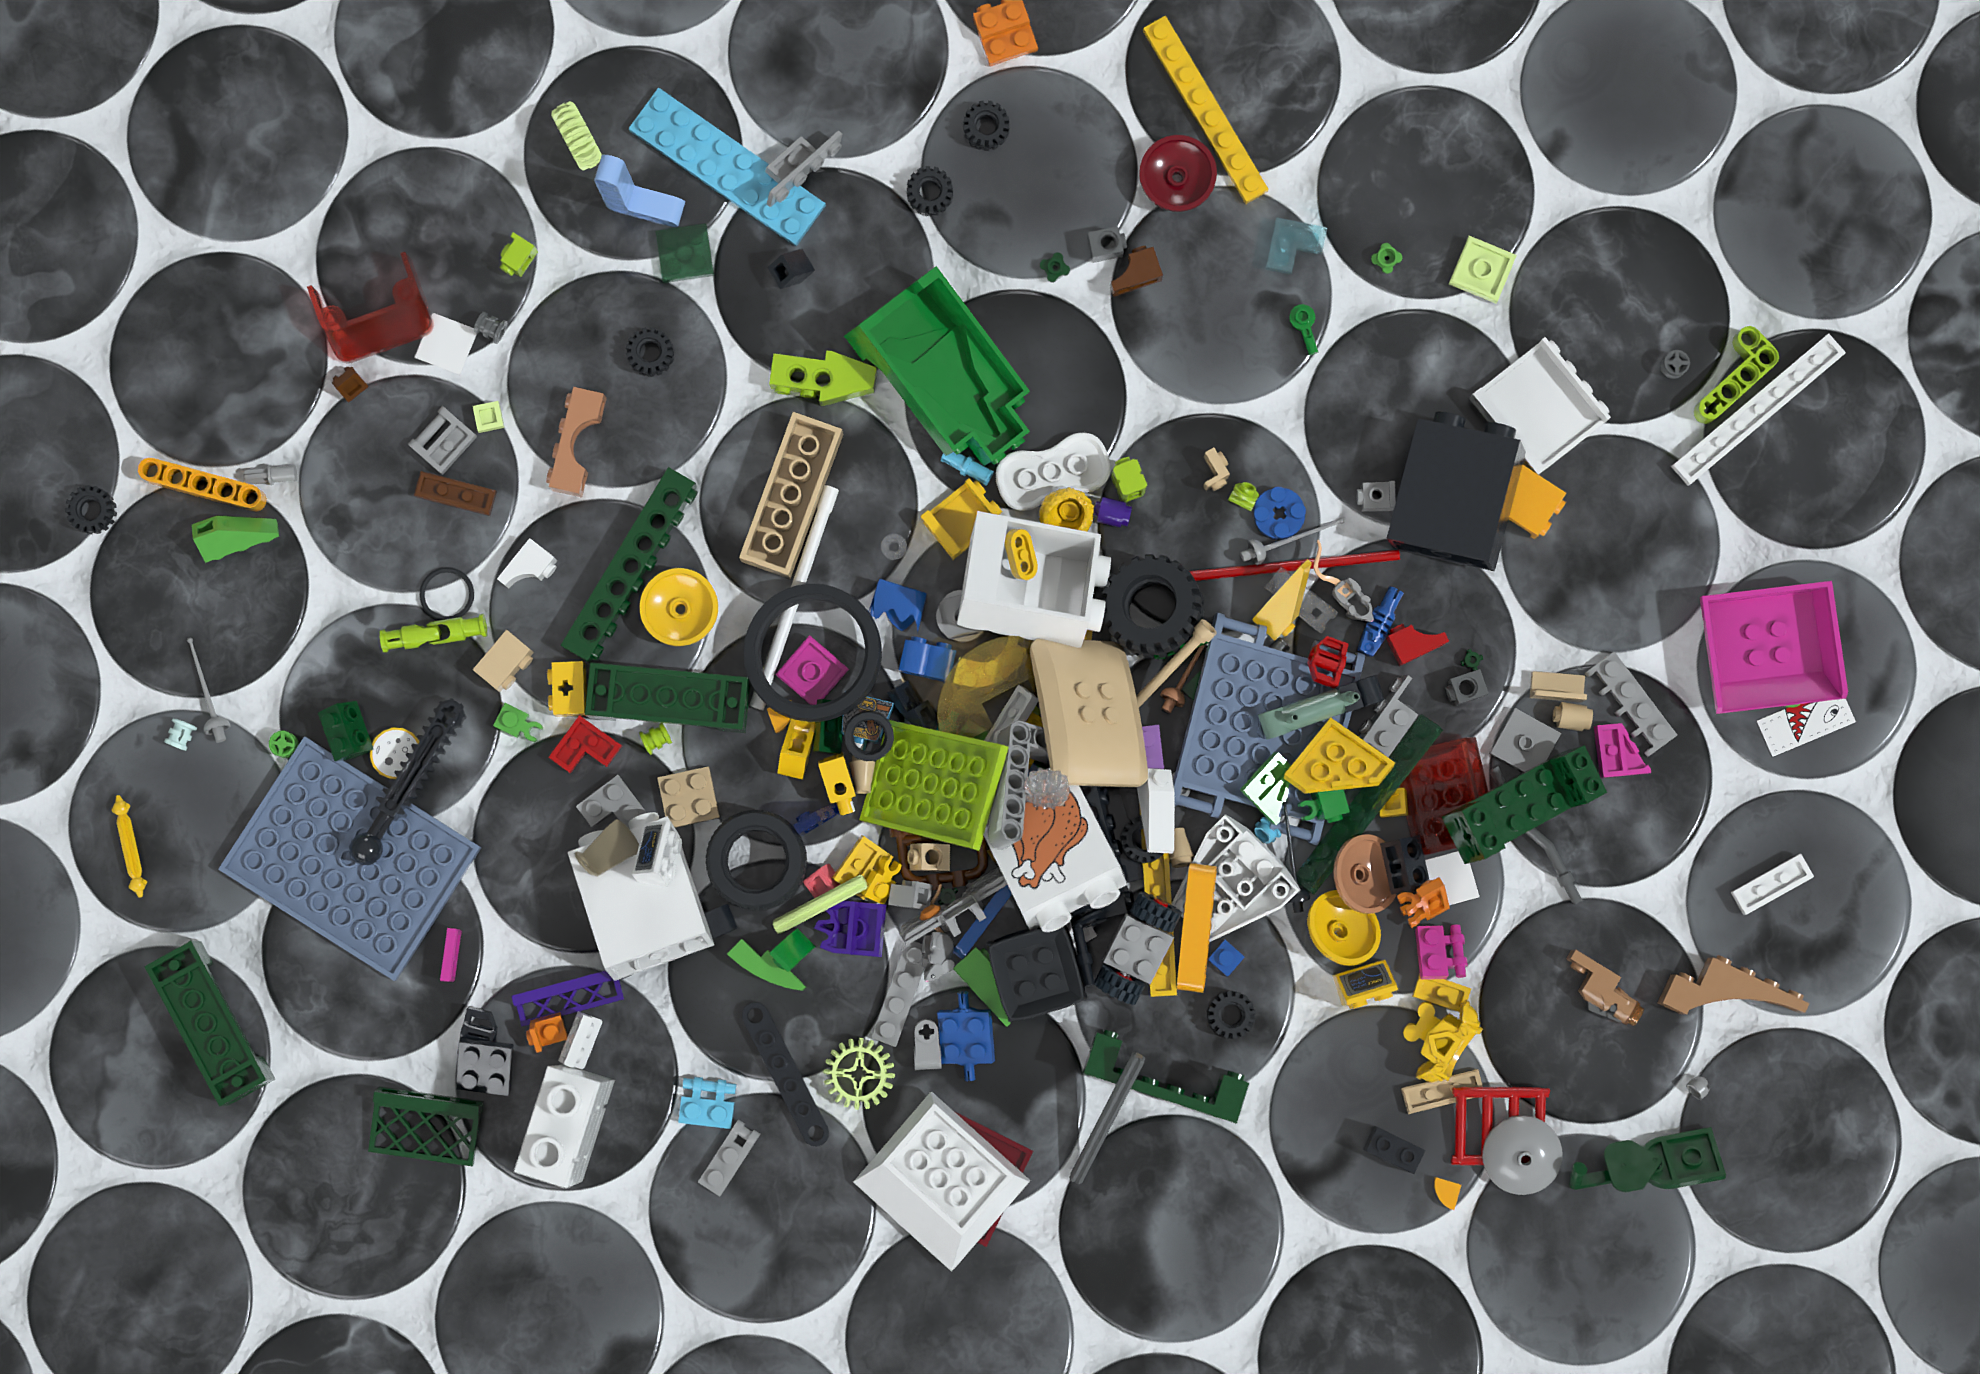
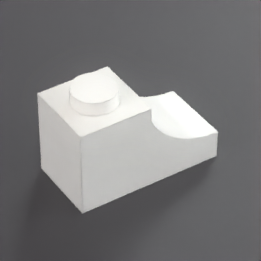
M529 538L497 579L507 588H510L515 582L523 578L535 577L542 581L544 577L549 578L557 567L555 565L557 560Z

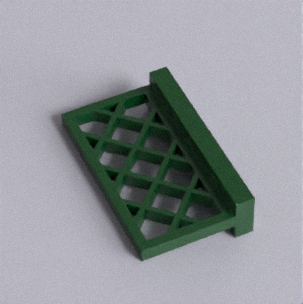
M380 1086L374 1091V1109L368 1152L473 1167L480 1114L484 1101ZM380 1107H390L397 1117L386 1124L380 1117ZM410 1110L417 1111L423 1119L413 1128L403 1116ZM424 1112H425V1113H431V1114L427 1117V1116L424 1114ZM435 1114L443 1115L449 1123L439 1132L429 1120ZM450 1116L457 1118L455 1120H452ZM461 1118L473 1119L472 1130L466 1135L455 1124ZM399 1119L408 1132L397 1139L388 1126ZM378 1123L382 1126V1128L379 1129V1130H378ZM424 1123L434 1133L425 1142L414 1131ZM449 1127H452L460 1137L451 1146L441 1136V1133ZM383 1130L393 1141L388 1147L376 1146L377 1135ZM409 1134L420 1145L413 1151L406 1150L400 1143ZM471 1135V1141L469 1142L467 1137ZM436 1137L446 1149L439 1155L432 1154L426 1146ZM463 1141L469 1149L468 1159L459 1158L452 1148Z

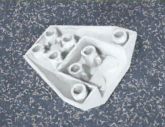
M1226 814L1206 833L1192 862L1193 864L1217 866L1209 942L1281 909L1300 891L1299 886L1286 866L1247 827ZM1188 872L1172 902V905L1182 912L1181 916L1183 918Z

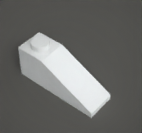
M1148 769L1147 781L1142 786L1137 787L1147 852L1173 853L1174 786L1171 770Z

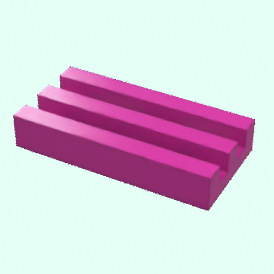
M447 928L440 981H455L462 933L459 929Z

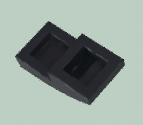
M909 681L903 682L887 692L894 705L911 725L931 729L939 723L929 701L926 700L920 703Z

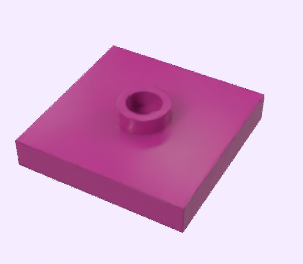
M809 635L775 675L810 705H816L817 699H824L849 669Z

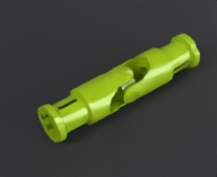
M479 614V617L463 619L458 617L434 621L426 624L427 627L407 625L402 626L399 630L385 631L382 629L380 630V643L383 653H387L389 649L418 648L427 641H430L429 644L436 645L466 640V637L476 635L487 637V623L484 614ZM438 624L448 626L450 630L449 638L440 640L441 629Z

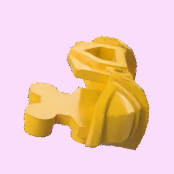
M1467 999L1461 1003L1459 1018L1449 1013L1439 1019L1434 1016L1435 1008L1433 1004L1427 1001L1422 1002L1418 1007V1015L1420 1017L1416 1024L1409 1023L1404 1027L1403 1034L1406 1040L1413 1042L1420 1038L1424 1041L1421 1054L1429 1059L1418 1067L1416 1072L1417 1079L1420 1080L1422 1078L1428 1082H1442L1444 1079L1449 1081L1454 1066L1465 1047L1476 1034L1482 1032L1483 1028L1480 1027L1478 1014Z

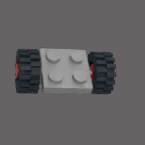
M1142 891L1139 892L1130 909V912L1139 917V919L1125 914L1102 959L1104 964L1094 980L1095 986L1098 989L1110 994L1109 996L1131 1005H1136L1145 987L1142 981L1151 984L1174 939L1173 935L1167 932H1173L1182 915V912L1176 909L1175 906Z

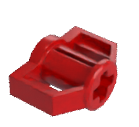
M1326 636L1312 648L1307 664L1314 682L1333 689L1338 687L1347 660L1348 643ZM1320 645L1338 650V655L1320 649ZM1316 667L1332 672L1333 677L1317 672Z

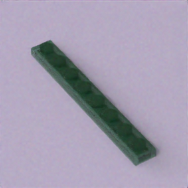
M1422 714L1417 718L1388 757L1395 762L1394 767L1379 786L1362 788L1348 806L1350 812L1342 814L1343 819L1336 821L1296 872L1298 884L1313 895L1317 892L1334 870L1336 856L1343 844L1365 831L1441 734L1443 729L1438 724Z

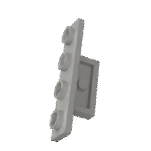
M837 131L817 150L801 136L766 167L765 172L778 185L769 192L767 205L771 207L777 201L779 203L784 201L790 193L789 190L794 186L799 187L807 178V174L812 170L816 172L823 165L824 159L829 155L834 156L842 146L840 142L843 134Z
M1402 675L1400 678L1396 677L1389 686L1391 692L1385 700L1376 704L1374 708L1376 713L1372 719H1367L1359 729L1361 733L1359 738L1387 757L1390 756L1418 716L1417 713L1398 700L1412 680L1409 675Z

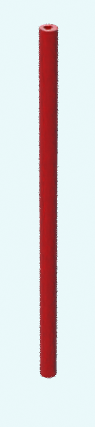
M1399 550L1323 557L1319 560L1318 568L1400 560ZM1315 558L1308 559L1312 562L1310 569H1314ZM1307 559L1189 572L1195 581L1296 571Z

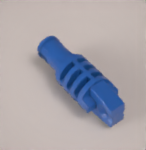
M1388 587L1381 605L1374 608L1372 612L1374 620L1367 622L1357 648L1359 652L1372 657L1379 649L1395 620L1394 611L1404 595L1402 591L1396 592L1397 588Z

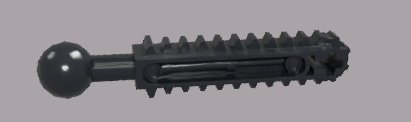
M450 698V700L440 701L437 708H434L435 718H428V721L431 723L430 726L422 727L425 734L417 735V739L420 742L411 745L414 750L413 753L405 754L408 761L400 762L403 769L401 771L395 770L396 780L390 779L388 781L391 784V788H383L382 791L386 796H377L376 799L380 803L378 807L380 813L368 832L360 833L351 840L349 853L357 864L371 865L381 857L383 852L381 839L392 821L395 820L397 822L399 817H407V814L404 812L405 807L412 808V804L409 802L410 799L418 798L415 791L424 789L420 783L422 781H429L426 775L427 772L435 771L432 764L440 763L437 756L439 754L445 755L444 745L450 746L452 744L449 737L457 736L454 729L462 728V723L466 719L462 703L459 704L453 698ZM453 710L456 716L447 719L445 712H452Z

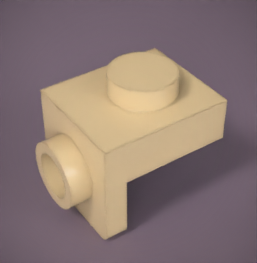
M1212 448L1204 454V459L1215 476L1204 483L1203 487L1206 491L1210 488L1215 491L1227 484L1226 479L1230 475L1225 467L1228 465L1225 456L1221 451L1217 453L1215 448Z

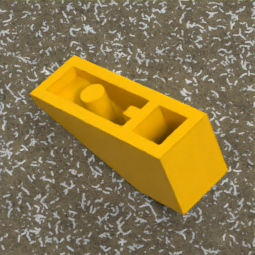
M1308 559L1252 619L1257 625L1267 626L1266 633L1274 641L1281 634L1286 637L1295 628L1292 622L1299 616L1312 564Z

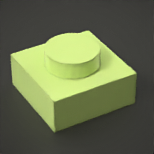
M499 401L473 406L479 433L505 428Z

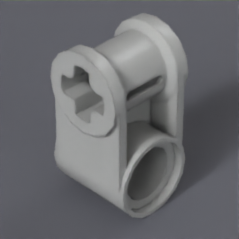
M922 1019L917 1022L914 1030L915 1070L941 1069V1049L937 1025L930 1019ZM924 1024H928L930 1029H934V1033H930L929 1038H924V1035L919 1033V1030L923 1029Z

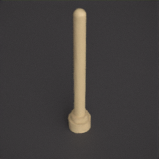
M1201 619L1194 627L1193 637L1136 695L1138 708L1200 643L1204 644L1206 641L1210 642L1217 632L1210 623Z

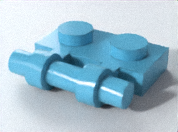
M696 1076L694 1079L684 1078L683 1088L692 1089L693 1093L692 1097L681 1096L678 1123L731 1129L735 1102L724 1101L725 1093H736V1084L726 1083V1080L718 1079V1082L703 1080V1077ZM701 1092H716V1100L701 1098Z

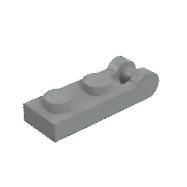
M740 1120L736 1122L698 1183L719 1197L760 1136L759 1132L756 1130L752 1132ZM738 1135L747 1140L743 1147L735 1142Z

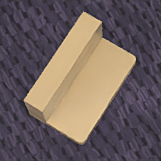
M1533 671L1531 672L1530 698L1583 702L1587 700V694H1584L1585 676Z

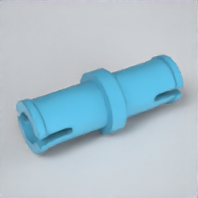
M952 452L947 456L943 453L941 457V462L960 471L961 475H968L985 486L992 478L994 471L978 464L971 456L967 458L960 453L956 455Z

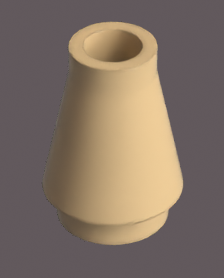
M852 756V762L849 765L855 785V793H871L875 762L863 761Z
M1174 828V852L1169 853V862L1172 863L1173 868L1187 867L1192 863L1194 855L1186 837L1185 829Z

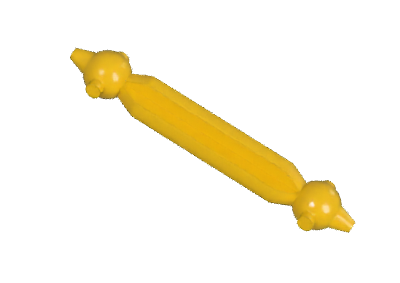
M117 795L112 813L118 815L116 823L127 872L132 879L128 887L140 898L143 897V890L146 887L147 881L141 877L142 868L131 819L127 815L130 804L123 801L120 795Z

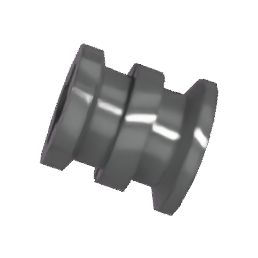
M483 311L475 323L474 332L477 334L481 332L488 339L492 337L493 343L498 344L506 331L508 322L506 320L499 322L497 317H489L488 313Z

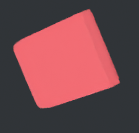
M830 864L822 866L803 881L814 898L841 885L832 878L835 871Z

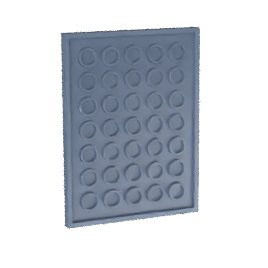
M304 736L218 870L393 981H397L482 847L412 804V808L405 807L404 809L407 817H399L397 822L393 820L382 837L383 852L378 861L371 865L357 864L349 853L351 840L360 833L368 832L380 813L378 809L380 803L376 798L377 796L385 797L386 794L382 790L387 787L344 760L335 762L331 752Z

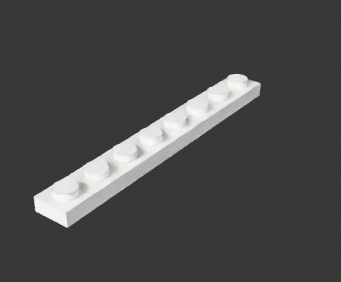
M1827 334L1671 467L1689 486L1846 352L1830 334Z

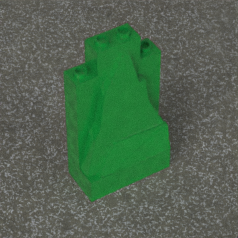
M937 266L844 335L862 361L867 358L883 372L945 456L952 452L958 455L969 446L983 466L990 462L995 465L1006 457L1004 452L1011 447L1014 450L1025 442L1023 437L1030 431L1014 410L1025 402L1023 397L1030 391Z

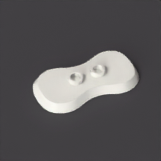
M1075 433L1066 437L1056 446L1044 451H1015L1008 454L997 466L996 482L1000 495L1008 506L1016 510H1031L1040 506L1046 495L1059 489L1070 487L1084 493L1097 490L1109 477L1110 462L1107 451L1098 437L1088 433Z

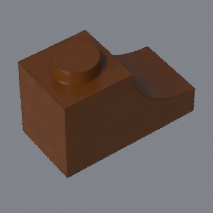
M1140 246L1133 249L1132 253L1128 256L1129 266L1118 279L1111 281L1110 289L1114 297L1161 282L1163 273L1154 247Z

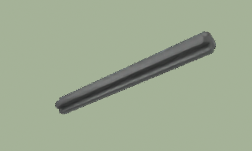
M1137 1052L1131 1054L1070 1173L1069 1179L1072 1182L1081 1184L1086 1177L1144 1064L1145 1057Z

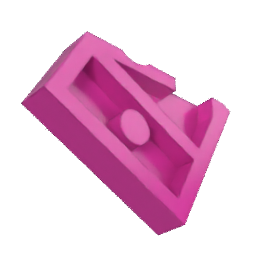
M1622 723L1594 726L1600 778L1651 773V768L1649 765H1645L1638 754L1639 749L1629 739V734Z

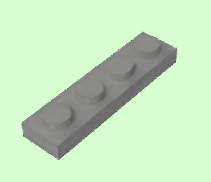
M913 941L909 945H904L873 1031L872 1039L894 1047L897 1046L925 968L920 966L921 958L925 957V953H922V944Z

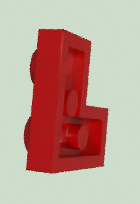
M579 715L548 758L569 773H572L586 752L608 767L622 748V745Z

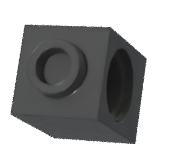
M1118 226L1088 232L1087 240L1092 263L1123 257V249L1127 248L1125 234H1120ZM1105 239H1110L1114 242L1115 246L1112 249H1105L1101 246V242Z
M1480 669L1447 681L1448 686L1445 687L1450 702L1454 701L1455 706L1489 694ZM1461 682H1467L1471 685L1472 691L1470 695H1464L1460 692L1459 685Z

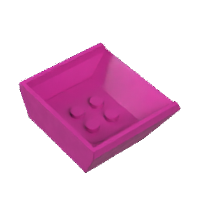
M1832 581L1700 597L1716 714L1847 698L1848 688Z

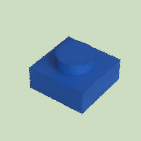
M1224 940L1207 960L1228 977L1245 957Z

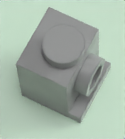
M1395 481L1362 483L1361 489H1357L1356 492L1357 505H1361L1362 512L1393 511L1396 504ZM1372 492H1380L1381 498L1378 500L1374 499Z
M906 880L902 881V885L891 884L888 905L923 910L930 906L933 885Z

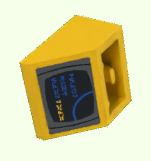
M1386 960L1332 975L1341 1005H1349L1350 1009L1368 1005L1367 999L1373 997L1375 1001L1393 997L1392 992L1398 990Z

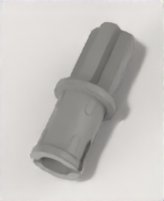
M268 465L267 468L246 469L243 476L245 483L248 484L269 483L274 485V482L297 481L296 465L278 467Z

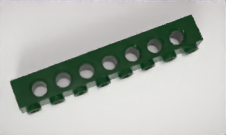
M670 467L667 468L561 644L563 648L588 663H591L593 659L596 661L599 659L604 650L603 642L606 637L611 638L618 625L615 622L620 614L622 616L626 614L631 605L629 599L634 592L637 594L644 584L645 580L642 579L647 570L651 571L657 563L658 558L655 556L659 549H665L671 539L670 531L673 526L678 527L683 520L685 514L682 511L687 503L691 505L695 500L698 491H696L697 485L694 481ZM670 494H675L679 497L677 504L674 506H667L665 504V499ZM657 516L665 518V524L661 528L652 527V520ZM644 538L652 541L651 547L646 551L638 548L639 542ZM637 561L638 569L635 572L628 573L625 571L627 562ZM616 583H623L625 585V590L620 595L612 594V587ZM603 605L611 606L610 615L605 618L599 617V608ZM590 627H595L598 630V635L593 640L585 638V632Z

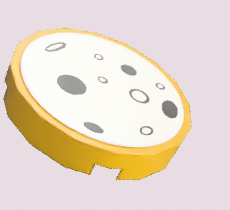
M390 728L382 731L375 737L372 743L374 750L370 751V759L373 767L380 775L389 779H396L395 770L401 771L403 769L400 762L408 761L405 754L413 753L414 750L411 745L418 744L420 741L414 733L404 728Z

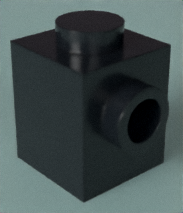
M803 249L784 253L767 267L780 289L800 284L815 271Z

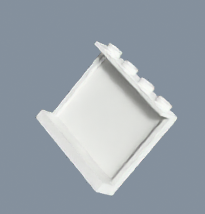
M1546 337L1484 387L1479 388L1469 398L1487 422L1505 424L1517 430L1515 439L1521 440L1526 451L1523 465L1538 475L1611 418L1608 414L1609 409L1601 400L1597 401L1591 394L1593 390L1590 385L1578 378L1573 364L1568 360L1564 361L1559 354L1560 349L1552 340L1548 341Z

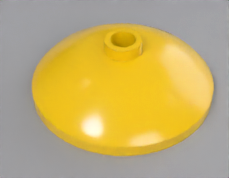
M684 568L669 569L656 575L645 587L640 600V615L647 631L658 641L670 646H688L703 639L713 628L718 616V599L710 582L701 574ZM679 605H683L686 608L683 614L676 612V608Z
M1337 890L1322 894L1311 905L1307 918L1308 931L1313 943L1325 957L1341 965L1353 966L1364 963L1375 954L1381 939L1380 925L1375 913L1364 914L1354 911L1345 904Z

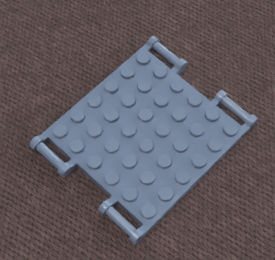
M1217 612L1212 623L1217 634L1208 643L1173 781L1174 807L1180 805L1209 813L1210 817L1219 818L1224 799L1256 807L1241 792L1240 788L1274 751L1279 752L1292 765L1329 720L1326 719L1266 740L1258 714L1333 689L1313 681L1307 664L1308 658L1263 646L1267 626L1260 624L1254 626L1226 618L1225 614ZM1222 628L1254 636V642L1251 643L1221 634ZM1315 640L1312 644L1311 650L1320 641ZM1320 645V649L1338 655V650ZM1359 652L1355 654L1346 653V662L1352 664V670H1343L1338 687L1360 680L1365 654ZM1316 667L1317 672L1333 677L1332 672ZM1351 712L1332 717V719L1348 728ZM1290 783L1286 799L1288 803V816L1302 820L1301 817L1308 815L1310 810L1308 806L1298 807L1297 804L1300 801L1312 800L1311 793H1303ZM1182 787L1215 796L1214 801L1209 803L1180 795ZM1283 805L1281 806V810H1280V813H1279V816H1278V817H1280V818H1281V814H1282V815H1285V814H1284V806H1283ZM1316 815L1312 820H1304L1313 823L1311 830L1289 825L1291 836L1308 840L1309 844L1317 845L1325 819L1318 820ZM1279 822L1277 825L1270 823V829L1273 831L1274 829H1279L1281 833L1287 835L1286 823Z

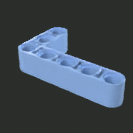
M610 155L601 156L594 181L607 208L618 213L666 226H679L685 205L684 200L635 186L623 160Z

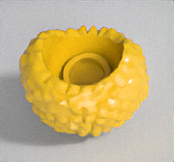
M1070 487L1059 489L1045 496L1039 510V521L1044 524L1088 532L1093 521L1094 505L1091 499L1082 491Z

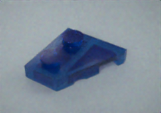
M837 803L817 810L814 813L808 810L796 818L797 823L793 825L798 834L802 837L840 814Z

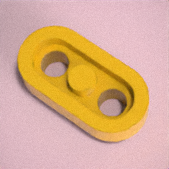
M1012 529L1005 537V548L1011 572L1017 579L1030 580L1036 575L1038 569L1031 536L1026 530Z

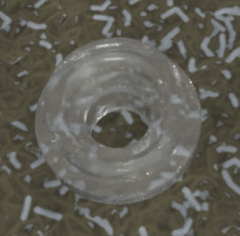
M889 534L881 542V551L888 559L897 560L906 553V541L898 534ZM891 543H897L899 545V549L895 552H892L889 549V545Z

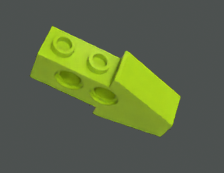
M827 350L825 360L774 354L769 385L771 389H775V393L790 395V392H798L801 397L815 398L816 395H820V406H826L874 393L877 368ZM795 372H802L805 377L803 381L794 383L790 380L791 375ZM821 375H826L830 378V382L826 386H819L816 384L817 378Z

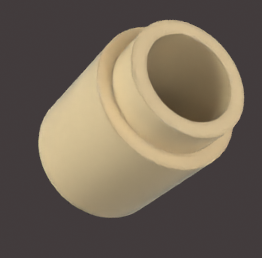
M1561 702L1559 707L1555 706L1553 722H1556L1557 728L1576 731L1590 730L1593 720L1592 709H1587L1585 705Z

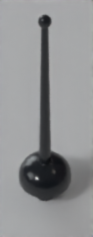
M1286 801L1282 805L1284 806L1291 875L1298 885L1287 812L1288 803ZM1299 887L1300 891L1287 902L1292 903L1293 913L1304 912L1303 901L1310 899L1308 891L1304 888Z

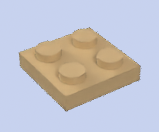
M709 766L658 777L665 817H669L675 828L720 818Z

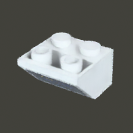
M661 821L644 824L632 872L637 882L668 887L669 879L673 880L676 871V864L673 863L675 855L681 851L682 839L671 822Z

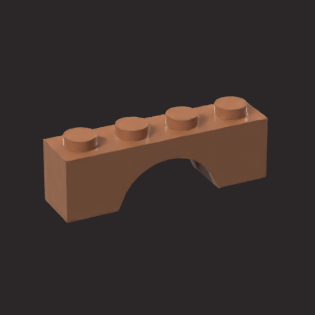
M573 387L572 394H567L565 408L568 409L566 418H562L559 425V433H562L560 443H555L552 455L553 458H556L554 467L549 468L546 483H549V488L552 491L583 497L588 472L575 459L574 443L583 429L601 423L607 399L603 393Z

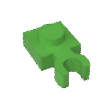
M504 703L493 725L516 738L523 732L524 736L532 742H536L537 739L530 735V730L534 727L541 730L544 728L538 722H526L529 714L507 703Z

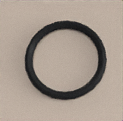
M451 567L436 569L422 582L419 595L420 602L424 611L436 620L463 617L469 611L474 601L473 584L469 577L458 569ZM441 573L457 574L468 586L469 599L466 606L459 613L452 616L437 615L428 607L425 600L427 584L433 577Z

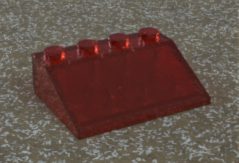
M1476 737L1461 738L1393 755L1400 788H1405L1407 792V820L1411 837L1420 835L1424 856L1457 849L1442 816L1488 792Z

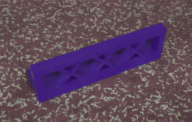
M607 971L511 996L513 1005L517 1006L522 1027L530 1025V1020L561 1012V1015L564 1016L624 1000L620 979L614 981L617 996L606 998L598 993L603 983L614 981ZM598 985L595 991L589 988ZM586 989L593 994L587 1004L581 1005L573 1000L578 990ZM572 992L570 997L564 995L565 993ZM559 995L566 999L567 1002L561 1011L556 1012L547 1006L552 997ZM596 996L603 999L593 1002ZM547 998L544 1004L538 1002L539 1000ZM533 1002L542 1007L537 1017L526 1020L524 1004ZM570 1003L576 1005V1007L567 1009ZM545 1010L551 1012L550 1014L542 1016Z

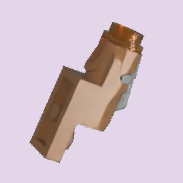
M1571 950L1566 958L1572 962L1570 967L1581 974H1584L1585 971L1588 972L1578 990L1584 1000L1587 1001L1588 1010L1616 1022L1635 1026L1641 1018L1644 1008L1620 987L1615 988L1621 977L1581 952Z

